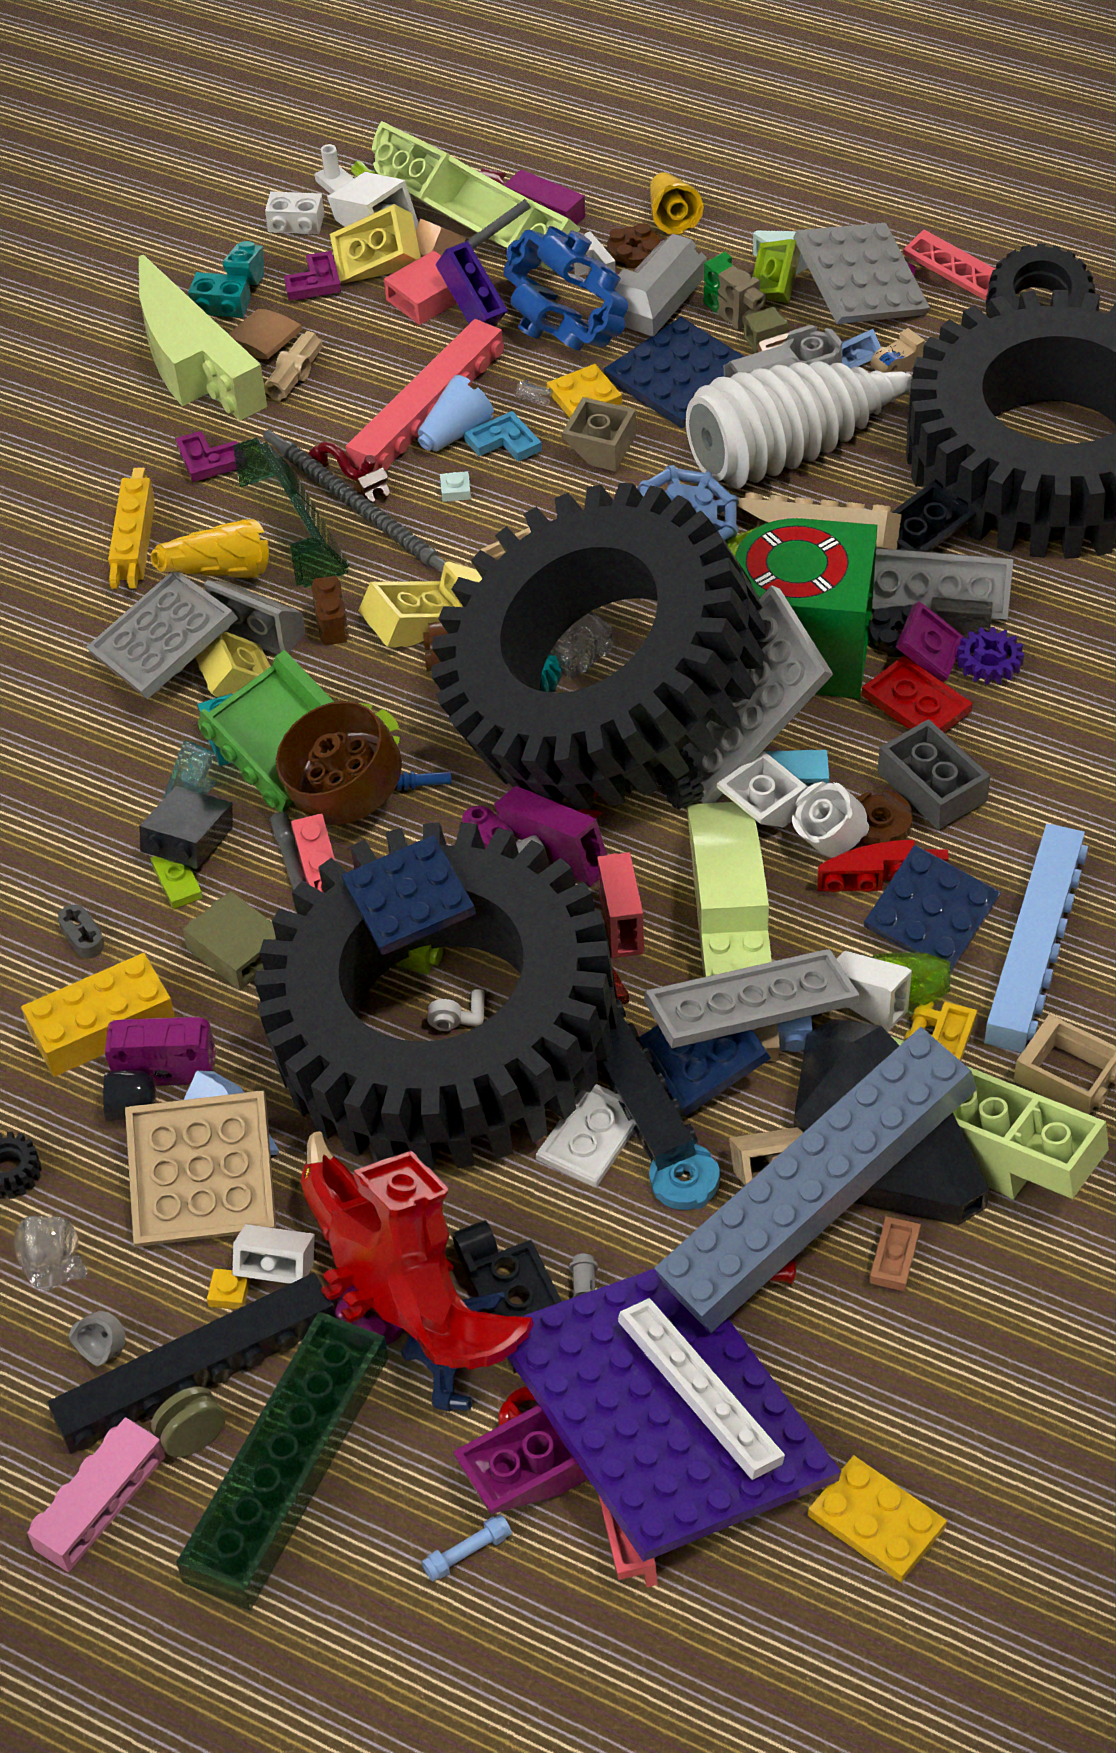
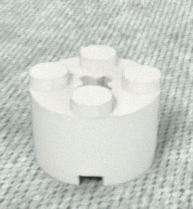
M817 782L806 788L795 803L797 809L795 816L792 814V823L796 832L816 850L830 857L847 852L869 831L864 806L839 783L826 784L825 782Z

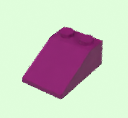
M539 1405L453 1451L454 1457L490 1514L559 1496L588 1480Z

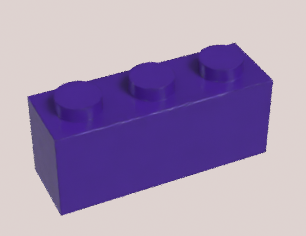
M466 241L447 248L435 265L467 322L470 324L474 319L496 326L508 310L470 243Z

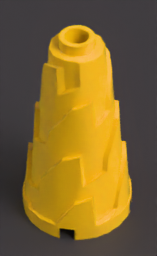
M245 519L219 525L212 529L193 532L188 536L157 544L151 552V562L160 572H182L185 574H202V576H228L247 579L260 577L258 574H264L269 559L268 541L260 540L258 533L265 532L256 520Z

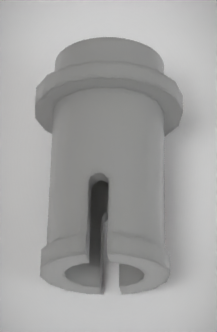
M575 1255L569 1265V1269L573 1273V1298L595 1290V1272L598 1269V1264L594 1261L592 1255Z

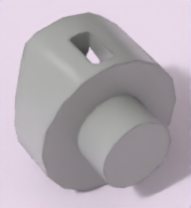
M98 1311L79 1320L71 1327L69 1341L89 1362L95 1366H100L116 1357L123 1350L125 1332L122 1324L115 1316L109 1312Z

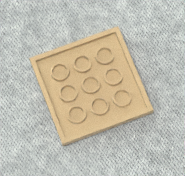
M264 1090L125 1107L133 1243L136 1247L239 1235L245 1224L276 1228L267 1104Z

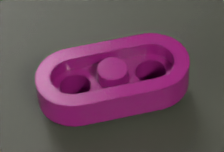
M473 806L463 813V823L478 825L485 849L497 828L513 832L503 820L485 806Z

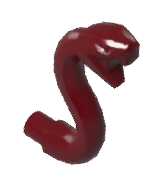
M324 441L315 445L308 453L312 459L319 461L324 467L328 466V453L336 458L344 474L353 481H357L358 478L375 471L376 458L374 456L367 455L364 463L361 464L360 470H356L351 465L342 448L330 441Z

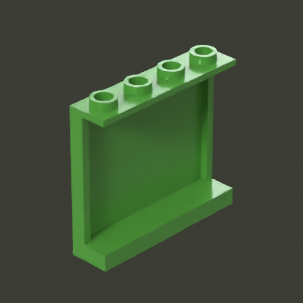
M283 650L275 656L271 667L213 710L208 712L206 709H203L197 725L201 734L207 740H212L220 748V753L224 759L230 763L233 762L237 766L244 780L248 784L254 785L262 793L264 801L270 807H275L279 812H284L295 803L284 790L276 770L278 747L286 732L304 714L316 707L334 701Z

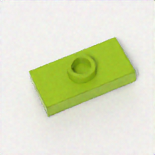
M156 856L150 857L154 871L173 909L203 899L202 891L189 866Z

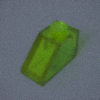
M924 952L886 953L872 956L874 959L904 966L912 970L909 1000L926 1005L950 992V961Z

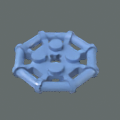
M669 465L661 473L647 481H641L637 489L644 497L650 485L660 487L668 483V488L665 492L671 501L677 495L689 500L697 513L701 510L710 519L724 541L736 537L739 532V528L736 525L738 498L736 495H731L720 485L709 471L703 473L678 469L674 465ZM680 481L697 483L698 487L680 484ZM713 494H714L719 500H716V501H715V500L713 499ZM725 512V522L717 519V513Z

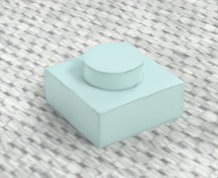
M468 471L440 474L442 502L471 499Z

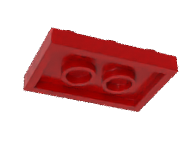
M902 656L862 686L861 696L909 730L929 719L945 733L972 712V702L906 656Z

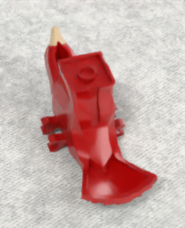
M315 1132L309 1136L307 1162L303 1167L300 1181L305 1199L319 1224L325 1240L329 1241L333 1260L338 1268L328 1270L323 1274V1278L330 1285L322 1287L321 1292L329 1300H334L340 1297L352 1285L357 1289V1291L348 1292L343 1296V1300L349 1306L341 1310L344 1318L348 1322H355L362 1318L367 1310L373 1308L383 1320L405 1329L419 1342L424 1354L434 1364L448 1366L450 1369L465 1367L467 1370L483 1366L489 1367L504 1361L507 1356L517 1351V1346L529 1338V1333L534 1325L532 1317L502 1316L472 1311L467 1308L453 1286L449 1271L453 1270L454 1266L445 1258L450 1233L443 1215V1200L448 1194V1188L433 1171L426 1167L417 1158L416 1154L409 1151L354 1170L353 1175L330 1152L325 1144L322 1132Z

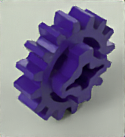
M981 627L979 628V634L969 631L968 638L960 639V646L957 647L958 668H964V676L973 674L974 682L982 678L985 685H989L990 680H995L998 684H1001L1003 677L1012 680L1013 673H1020L1024 659L1023 645L1021 643L1016 644V636L1008 638L1007 630L996 633L995 627H992L990 632H985Z

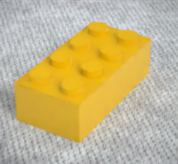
M145 953L21 1006L28 1031L53 1077L104 1055L108 1024L113 1020L175 1018L171 998Z

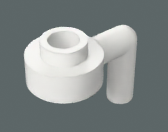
M480 989L472 991L471 1012L461 1011V1006L453 1000L438 999L431 1002L428 1006V1023L440 1031H449L459 1024L474 1027L481 1025L484 1022L485 992Z

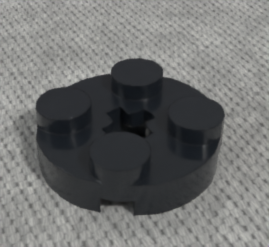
M913 604L878 608L873 612V618L869 624V640L876 650L879 651L880 647L882 650L887 651L888 656L895 658L906 656L896 648L901 634H898L895 630H903Z

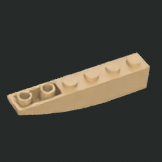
M745 493V498L737 497L739 501L737 506L768 523L787 518H806L878 525L876 548L897 550L901 514L890 512V506L873 505V510L864 509L865 504L847 502L846 507H838L839 502L821 500V505H814L813 499L799 497L795 498V503L787 502L788 497L770 495V500H762L763 495L755 493Z

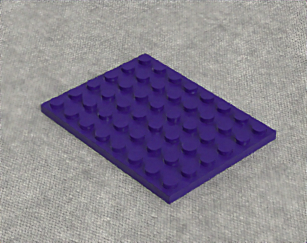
M655 1269L521 1316L532 1317L534 1325L529 1333V1338L517 1346V1351L507 1357L643 1562L839 1481L841 1470L731 1321L727 1318L710 1333L663 1285ZM650 1298L785 1454L783 1464L752 1480L618 1322L620 1311Z

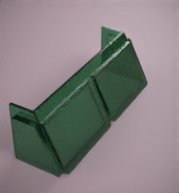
M257 437L233 445L239 486L243 487L276 476L312 536L290 544L296 585L303 584L306 588L312 586V582L316 578L338 577L347 574V568L351 566L325 522L319 516V512L292 467L267 442L263 443Z

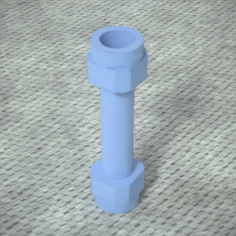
M501 1514L491 1517L483 1522L484 1529L442 1554L439 1550H436L427 1555V1558L422 1560L421 1564L432 1582L438 1578L441 1579L450 1574L449 1567L492 1542L496 1546L505 1541L508 1536L512 1535L506 1519Z

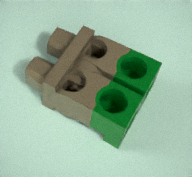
M725 251L704 263V283L706 284H704L703 304L732 323L735 329L743 328L745 316L758 312L765 304L766 295L759 291L760 280L755 276L750 278L747 272L732 265V256Z

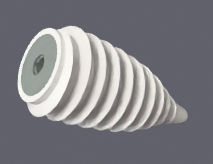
M815 361L810 365L802 362L793 363L789 367L775 365L769 370L757 368L750 373L738 372L732 375L731 378L717 377L710 385L700 387L688 404L686 431L689 445L700 470L703 473L706 471L711 472L712 477L717 482L724 480L730 487L735 489L743 487L747 480L758 483L764 478L766 473L770 476H777L782 472L784 466L788 469H796L800 465L802 458L806 461H814L818 457L820 450L829 453L835 449L838 440L841 442L851 440L855 426L859 429H864L867 426L870 414L878 415L883 406L894 402L895 399L909 392L912 376L903 371L882 373L875 370L868 373L861 367L850 369L842 363H833L829 366L824 362Z

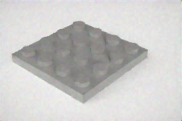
M886 223L797 230L793 236L837 324L926 315L929 311L930 306Z
M170 572L86 648L96 659L148 699L160 691L166 682L175 674L181 672L185 665L202 653L220 634L226 632L230 625L238 618L230 608L180 572Z

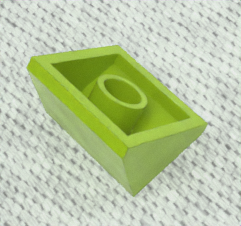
M794 239L764 242L759 245L752 277L755 276L760 280L759 291L766 295V300L783 303L790 302L801 254Z

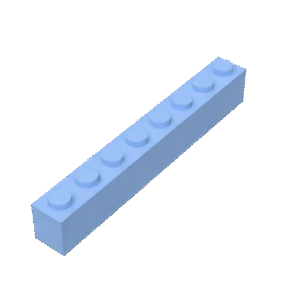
M1046 823L987 1021L984 1044L1023 1052L1028 1040L1031 1041L1037 1032L1039 1022L1034 1021L1035 1014L1042 1015L1046 995L1041 994L1042 989L1050 988L1053 969L1048 968L1050 962L1057 963L1061 944H1057L1056 940L1057 937L1064 938L1068 919L1063 918L1064 912L1071 913L1075 894H1071L1070 891L1071 888L1078 889L1082 870L1077 869L1078 864L1084 865L1089 846L1083 845L1084 831Z

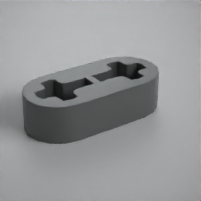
M69 905L61 909L58 914L61 931L76 953L84 958L98 956L104 949V940L100 929L88 912L80 905ZM71 919L79 921L80 925L75 926ZM87 936L92 943L83 942V937Z

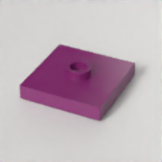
M918 601L912 605L896 648L921 668L944 682L949 678L957 657V647L960 646V639L964 638V636Z

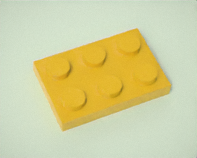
M855 1455L841 1469L839 1481L828 1485L808 1509V1516L901 1583L947 1527V1520Z

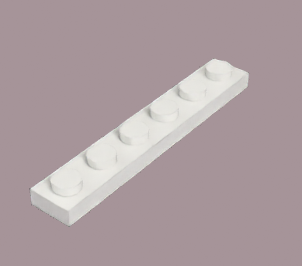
M650 1298L620 1311L618 1318L620 1325L752 1480L783 1464L785 1454Z

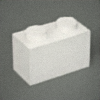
M245 1224L233 1243L232 1275L291 1284L307 1276L313 1267L315 1234Z

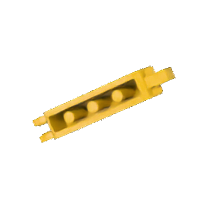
M133 468L131 478L121 479L108 557L111 589H118L120 580H127L129 588L134 589L137 588L138 580L144 579L155 508L151 479L145 475V468Z

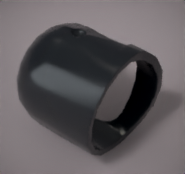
M141 1070L105 1071L103 1106L106 1122L126 1120L125 1107L155 1104L156 1088L152 1077L147 1072Z

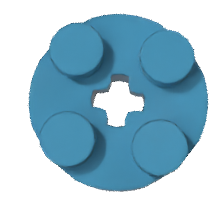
M694 1144L695 1156L679 1161L659 1171L653 1159L649 1171L650 1185L655 1197L664 1205L678 1210L700 1209L705 1207L709 1200L715 1196L720 1186V1170L717 1161L715 1162L711 1157V1153L706 1148ZM684 1171H688L692 1179L680 1181L676 1176H682Z

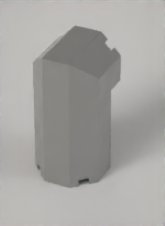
M672 234L665 241H661L634 272L623 269L618 274L621 279L615 291L628 302V310L624 316V328L654 337L704 279V263L707 262V257L702 252L700 254L696 252L694 248L697 245L693 240Z
M812 325L789 331L787 341H784L781 346L732 360L723 365L724 377L731 378L732 375L738 372L750 373L757 368L769 370L775 365L789 367L796 362L810 365L815 361H821L829 366L833 363H842V341L832 329L825 328V332L817 331V326Z

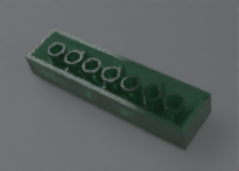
M318 1312L176 1561L184 1584L246 1610H252L388 1361L385 1336Z

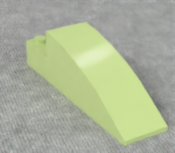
M144 255L139 256V298L148 343L161 378L179 404L184 406L209 393L213 399H217L222 404L227 413H232L239 421L266 408L267 401L261 364Z
M735 802L688 805L687 814L703 977L772 962L768 933L769 903L755 819Z
M891 1036L899 1045H901L904 1042L903 1040ZM968 1067L972 1071L977 1090L953 1111V1114L988 1187L1014 1200L1025 1183L1031 1181L1073 1199L1109 1150L1106 1121Z

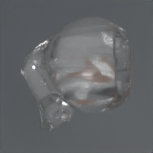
M30 1216L21 1221L14 1235V1249L22 1270L35 1288L49 1291L68 1280L86 1279V1265L82 1264L80 1256L75 1255L78 1250V1235L69 1220L62 1217Z

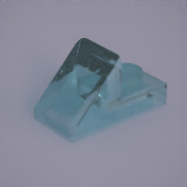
M183 741L163 798L175 786L207 794L216 784L215 780L207 777L215 753L192 741Z

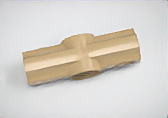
M306 331L305 334L298 338L289 352L282 351L276 361V369L264 384L265 393L272 400L281 401L282 398H286L298 380L305 381L311 371V363L323 348L322 340L315 333Z

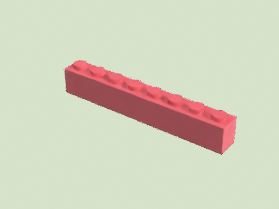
M474 319L346 445V453L351 465L356 470H360L365 457L372 455L376 458L375 471L380 468L387 470L391 463L400 454L404 453L408 446L419 437V428L450 380L455 375H461L471 381L468 384L470 386L496 358L500 357L504 349L502 329Z

